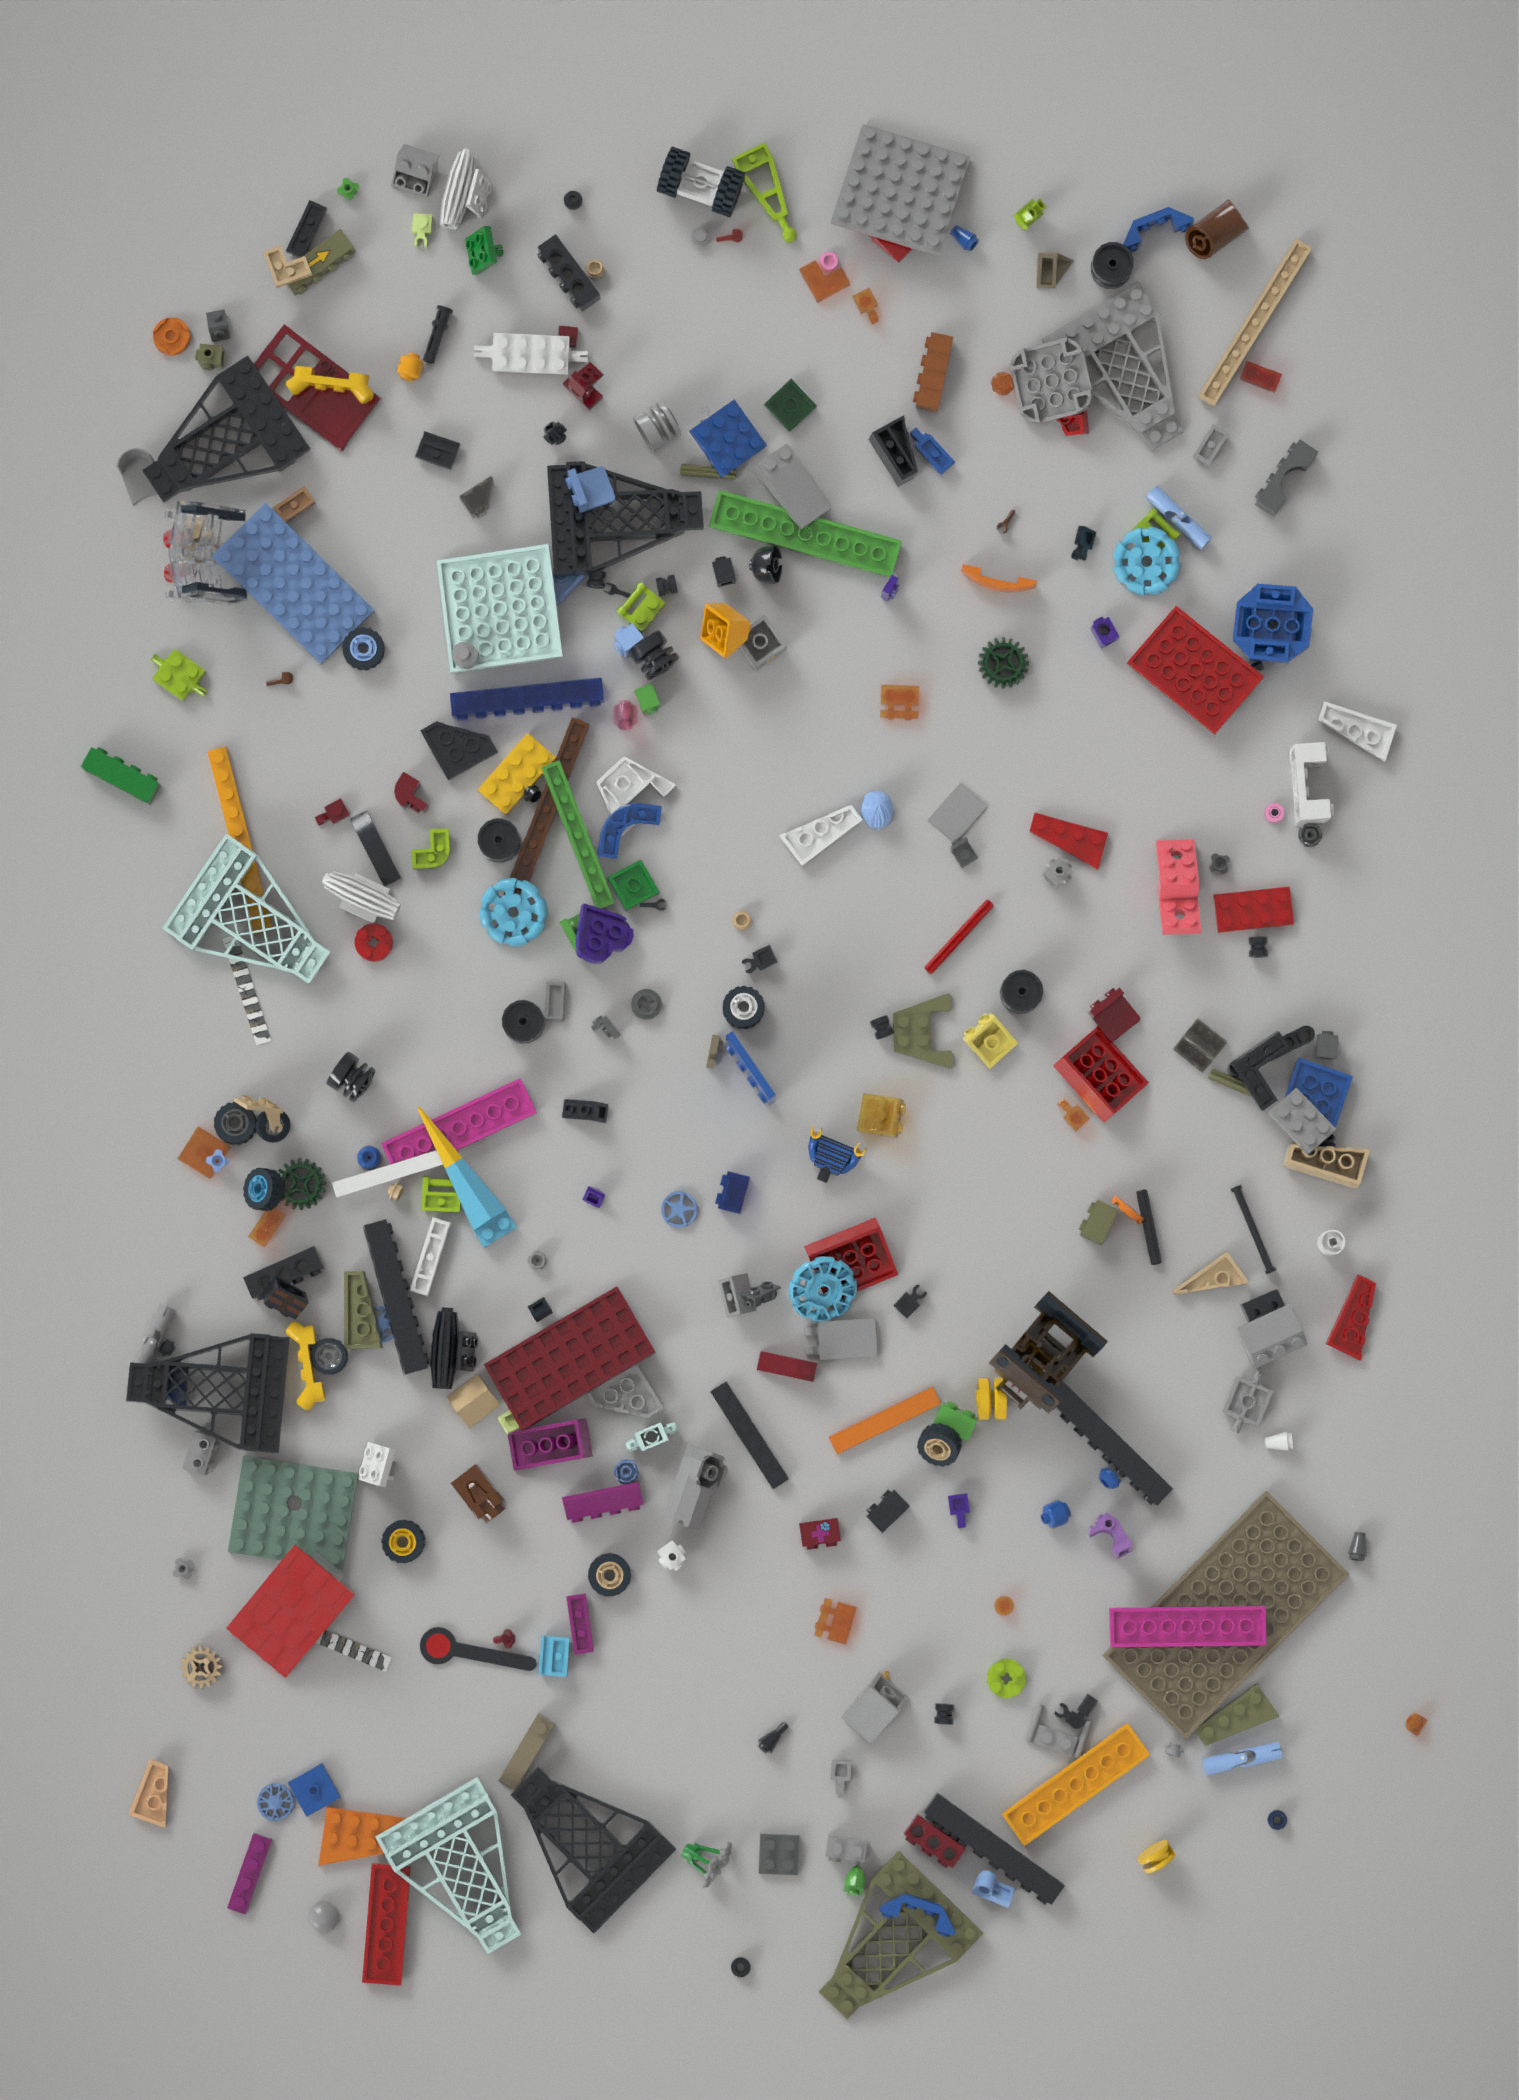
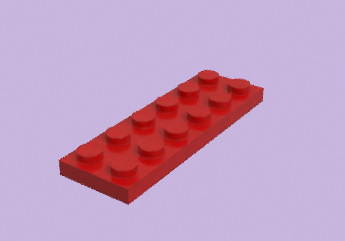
M372 1863L362 1983L401 1986L410 1883L394 1872L390 1864ZM405 1866L400 1869L410 1877L411 1866Z

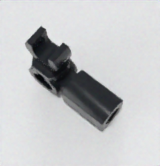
M1087 1694L1077 1708L1078 1713L1073 1710L1072 1712L1068 1711L1067 1705L1060 1703V1706L1064 1708V1713L1059 1714L1055 1711L1054 1714L1059 1718L1064 1717L1066 1719L1065 1722L1070 1724L1072 1728L1079 1729L1084 1724V1717L1090 1715L1098 1700Z

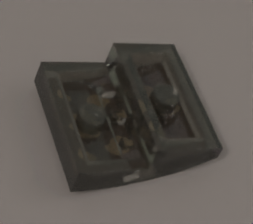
M1197 1018L1173 1050L1203 1073L1228 1041Z

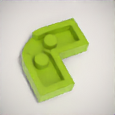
M449 828L430 829L431 848L412 849V869L437 868L447 861L450 854Z

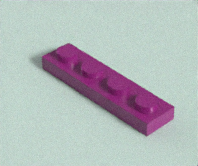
M253 1833L227 1906L228 1909L242 1914L247 1913L272 1842L271 1838Z

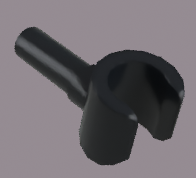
M609 582L606 584L611 585V590L609 592L603 590L609 595L619 594L627 598L631 595Z
M658 899L652 903H640V907H652L659 911H664L666 908H659L658 903L666 901Z

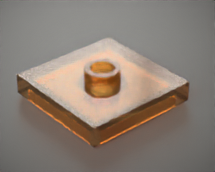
M198 1126L177 1159L211 1179L215 1172L213 1167L206 1163V1158L212 1156L217 1149L221 1150L225 1157L231 1146Z

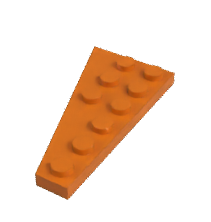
M327 1807L318 1866L384 1854L375 1836L406 1818Z

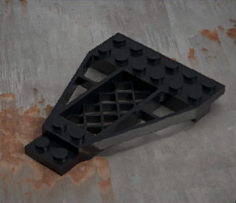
M247 355L215 376L157 458L158 460L142 471L164 503L178 493L190 491L193 488L277 471L281 472L311 449ZM220 383L232 400L233 405L212 417L203 403L215 386ZM202 408L208 417V421L181 439H178L198 410ZM228 417L226 425L218 424ZM231 417L241 419L239 428L229 426ZM244 420L251 430L242 429ZM215 427L225 429L223 438L214 437ZM212 428L210 436L203 434L204 432ZM228 430L238 431L237 441L227 439ZM242 432L252 434L250 443L240 442ZM199 437L209 439L208 448L198 447ZM196 438L194 446L187 445V443ZM212 440L222 442L221 451L211 449ZM225 443L236 444L233 454L224 452ZM262 445L275 465L247 471L239 458ZM180 448L179 456H178L175 451ZM183 448L194 449L192 459L182 457ZM197 450L207 452L205 461L195 460ZM210 453L220 455L218 464L208 462ZM182 461L191 462L189 471ZM235 461L238 462L244 471L238 474L208 479ZM194 463L204 465L202 474L192 472Z
M585 461L547 466L554 577L591 575L596 571L604 570L684 534L685 531L704 530L701 491L680 492L674 489H665L606 470L607 476L613 478L615 501H618L623 506L616 512L610 507L612 503L603 505L604 507L599 513L593 509L580 513L578 506H575L573 503L572 495L574 494L572 489H568L565 478H568V470L575 469L576 473L579 474L597 467L587 464ZM616 480L647 490L617 492ZM652 499H656L661 503L656 510L648 505ZM633 500H637L642 504L637 511L629 506ZM663 506L664 518L658 513ZM644 507L652 513L647 519H644L639 514ZM625 509H628L633 514L627 521L620 515ZM606 510H609L614 515L608 522L601 516ZM588 511H590V512L595 516V517L590 521V523H589ZM654 516L662 521L657 528L649 523ZM635 517L643 522L638 529L630 524ZM616 518L624 523L619 530L611 525ZM597 519L605 524L600 531L592 526ZM646 525L651 529L641 531ZM627 526L632 530L622 532ZM608 527L613 531L603 533ZM655 538V540L621 554L620 542L622 540ZM599 541H616L618 557L593 567L590 544Z
M250 1333L246 1336L151 1364L130 1362L126 1402L146 1403L240 1451L279 1453L290 1337ZM246 1340L250 1341L246 1368L221 1366L223 1347ZM218 1349L216 1365L181 1362V1360ZM180 1369L186 1377L179 1383H176L171 1378V1375ZM183 1369L194 1370L187 1375ZM199 1370L205 1379L196 1385L190 1377ZM202 1370H209L213 1372L210 1375L206 1376ZM219 1372L224 1381L215 1387L210 1378ZM222 1372H233V1373L226 1378V1377L223 1375ZM238 1373L244 1382L234 1388L229 1380ZM241 1373H247L246 1379L242 1376ZM170 1379L175 1386L168 1391V1382ZM188 1379L194 1388L185 1394L179 1386ZM208 1381L214 1389L205 1396L199 1387ZM227 1382L233 1391L224 1397L218 1389ZM245 1385V1395L243 1398L238 1390ZM178 1388L184 1396L174 1403L168 1395ZM197 1389L203 1398L194 1405L188 1396ZM217 1391L222 1400L213 1406L207 1398ZM236 1393L242 1401L233 1408L227 1399ZM167 1398L172 1404H166ZM187 1399L192 1406L178 1404ZM206 1400L211 1407H198V1405ZM225 1401L231 1409L217 1407ZM244 1403L243 1410H237ZM175 1412L212 1414L211 1429L208 1430L175 1414ZM217 1414L242 1416L239 1444L214 1433L215 1417Z
M539 1767L511 1794L524 1808L566 1908L593 1934L676 1850L672 1843L650 1821L551 1780ZM566 1795L570 1800L561 1799ZM577 1796L611 1809L614 1813L605 1822L601 1823L577 1799ZM558 1803V1814H547ZM560 1803H571V1814H560ZM574 1804L584 1814H574ZM618 1813L644 1824L627 1844H622L606 1828V1825ZM543 1817L544 1826L539 1822ZM546 1817H558V1828H546ZM560 1817H571V1828H560ZM574 1817H585V1828H574ZM588 1818L598 1828H588ZM549 1831H558V1840ZM560 1831H571L572 1842H560ZM574 1831H585V1842H574ZM588 1831H599V1842H588ZM602 1832L612 1842H602ZM541 1833L567 1857V1861L557 1871L550 1859ZM563 1845H572V1854ZM574 1845H585V1856H574ZM588 1845H599V1856H588ZM602 1845H613V1856H602ZM615 1845L620 1849V1851L616 1855ZM576 1859H585V1868ZM588 1859H599V1870H588ZM602 1859H611L602 1868ZM569 1863H573L589 1879V1883L572 1900H568L558 1877V1874Z

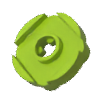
M1001 1659L989 1668L987 1683L991 1691L997 1696L1012 1698L1019 1695L1026 1683V1674L1023 1667L1016 1661ZM1005 1673H1009V1677H1012V1681H1008V1684H1004V1680H1001V1676H1005Z

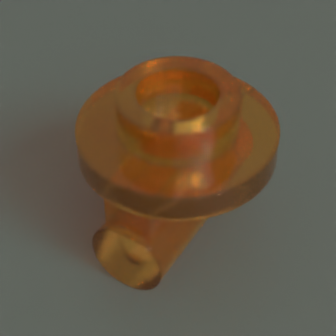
M1417 1713L1411 1714L1406 1720V1729L1418 1736L1427 1719Z

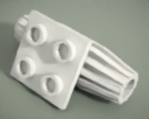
M463 149V151L458 152L447 178L441 202L440 225L449 229H458L467 208L474 212L478 218H482L483 213L487 209L486 201L488 194L491 193L492 185L487 177L479 169H476L477 157L469 149Z
M331 871L330 874L326 873L322 880V883L325 884L324 889L342 900L339 908L371 923H375L377 916L394 920L400 910L402 903L388 894L389 888L355 873L353 877Z

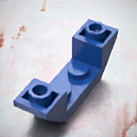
M1170 207L1133 220L1123 245L1132 253L1139 249L1142 242L1138 231L1141 233L1151 228L1150 226L1155 224L1158 226L1163 225L1170 219L1174 232L1180 231L1183 233L1193 226L1194 218Z
M902 1893L879 1906L882 1916L893 1919V1916H899L902 1903H906L905 1907L916 1910L917 1907L922 1908L924 1913L935 1916L937 1913L939 1914L935 1924V1930H938L937 1934L945 1937L955 1935V1930L941 1904Z

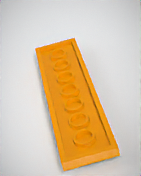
M1125 1723L1001 1814L1023 1846H1026L1150 1756V1753L1130 1725Z

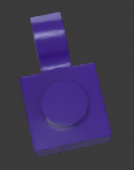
M967 1493L948 1496L950 1515H956L958 1528H965L964 1514L970 1513Z

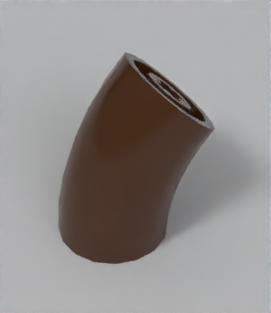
M1228 199L1186 231V245L1189 251L1197 258L1208 259L1247 231L1249 226Z

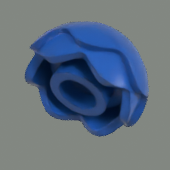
M373 1146L363 1147L357 1155L358 1164L367 1170L374 1169L381 1162L380 1151Z
M1108 1467L1100 1470L1099 1480L1106 1488L1115 1489L1120 1486L1121 1480L1118 1479L1115 1472L1110 1471Z

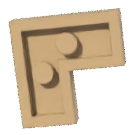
M281 245L263 252L276 288L312 276L305 256L287 262Z

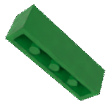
M100 747L97 749L90 748L80 766L83 770L151 805L161 786L157 782L158 778L149 773L145 776L140 773V768L132 764L128 767L124 764L125 761L117 756H114V758L108 756V752Z

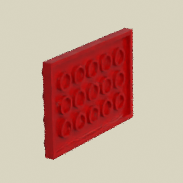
M1177 606L1173 608L1127 662V665L1214 735L1264 679L1262 674Z

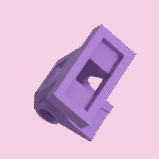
M1106 1512L1104 1516L1100 1514L1094 1522L1096 1524L1095 1527L1091 1525L1088 1528V1531H1090L1089 1538L1099 1533H1108L1114 1539L1112 1554L1115 1560L1133 1551V1545L1126 1536L1119 1521Z

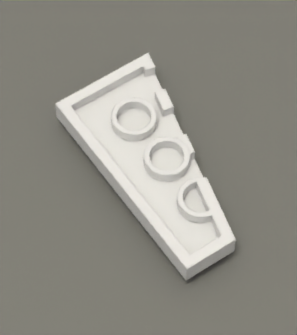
M1325 701L1318 721L1380 760L1386 761L1397 725Z
M849 805L804 826L795 828L790 832L781 834L779 837L800 865L804 866L862 822L863 819L853 806Z

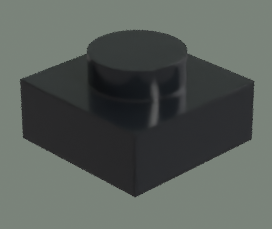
M545 1297L527 1306L536 1323L553 1313Z

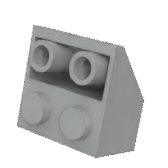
M403 144L397 154L391 186L427 198L437 171L440 155Z

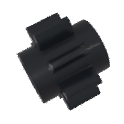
M550 422L544 428L546 434L543 438L551 445H560L566 439L564 433L567 429L559 422Z

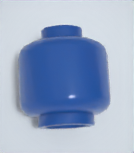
M1056 1500L1043 1506V1513L1040 1515L1042 1522L1054 1529L1066 1524L1069 1521L1071 1512L1065 1502Z

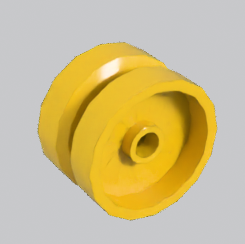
M979 1377L977 1379L976 1408L978 1410V1420H989L991 1408H993L996 1420H1006L1007 1396L1001 1390L995 1389L1003 1380L1002 1377H995L993 1389H991L988 1377Z

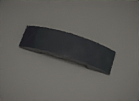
M365 811L351 818L352 825L383 886L385 887L401 879L368 812Z

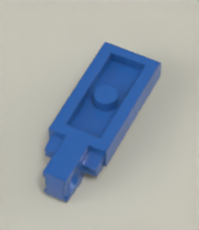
M917 428L910 432V436L915 440L913 443L915 448L940 475L955 463L930 434L928 435L926 432L922 434Z

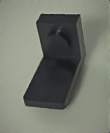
M565 1099L562 1118L606 1123L608 1104L597 1101Z

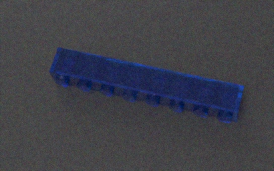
M602 677L450 693L453 719L457 718V721H466L468 717L475 716L476 719H485L487 715L504 717L506 713L523 715L525 711L542 713L544 709L561 711L563 707L580 709L582 705L599 707L601 703H605Z

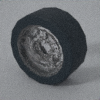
M334 1338L319 1340L311 1350L312 1365L318 1372L323 1374H336L340 1372L348 1361L347 1349H345L341 1341ZM332 1353L333 1358L328 1360L325 1355Z

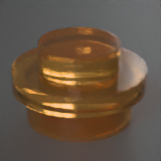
M1000 1596L996 1599L994 1608L998 1614L1008 1615L1013 1611L1014 1604L1011 1598Z

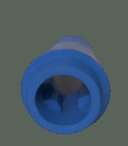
M958 225L954 226L950 232L964 250L972 251L979 242L976 234Z

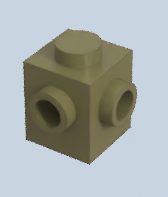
M200 344L199 349H196L195 360L198 361V364L204 370L223 369L225 350L223 346Z

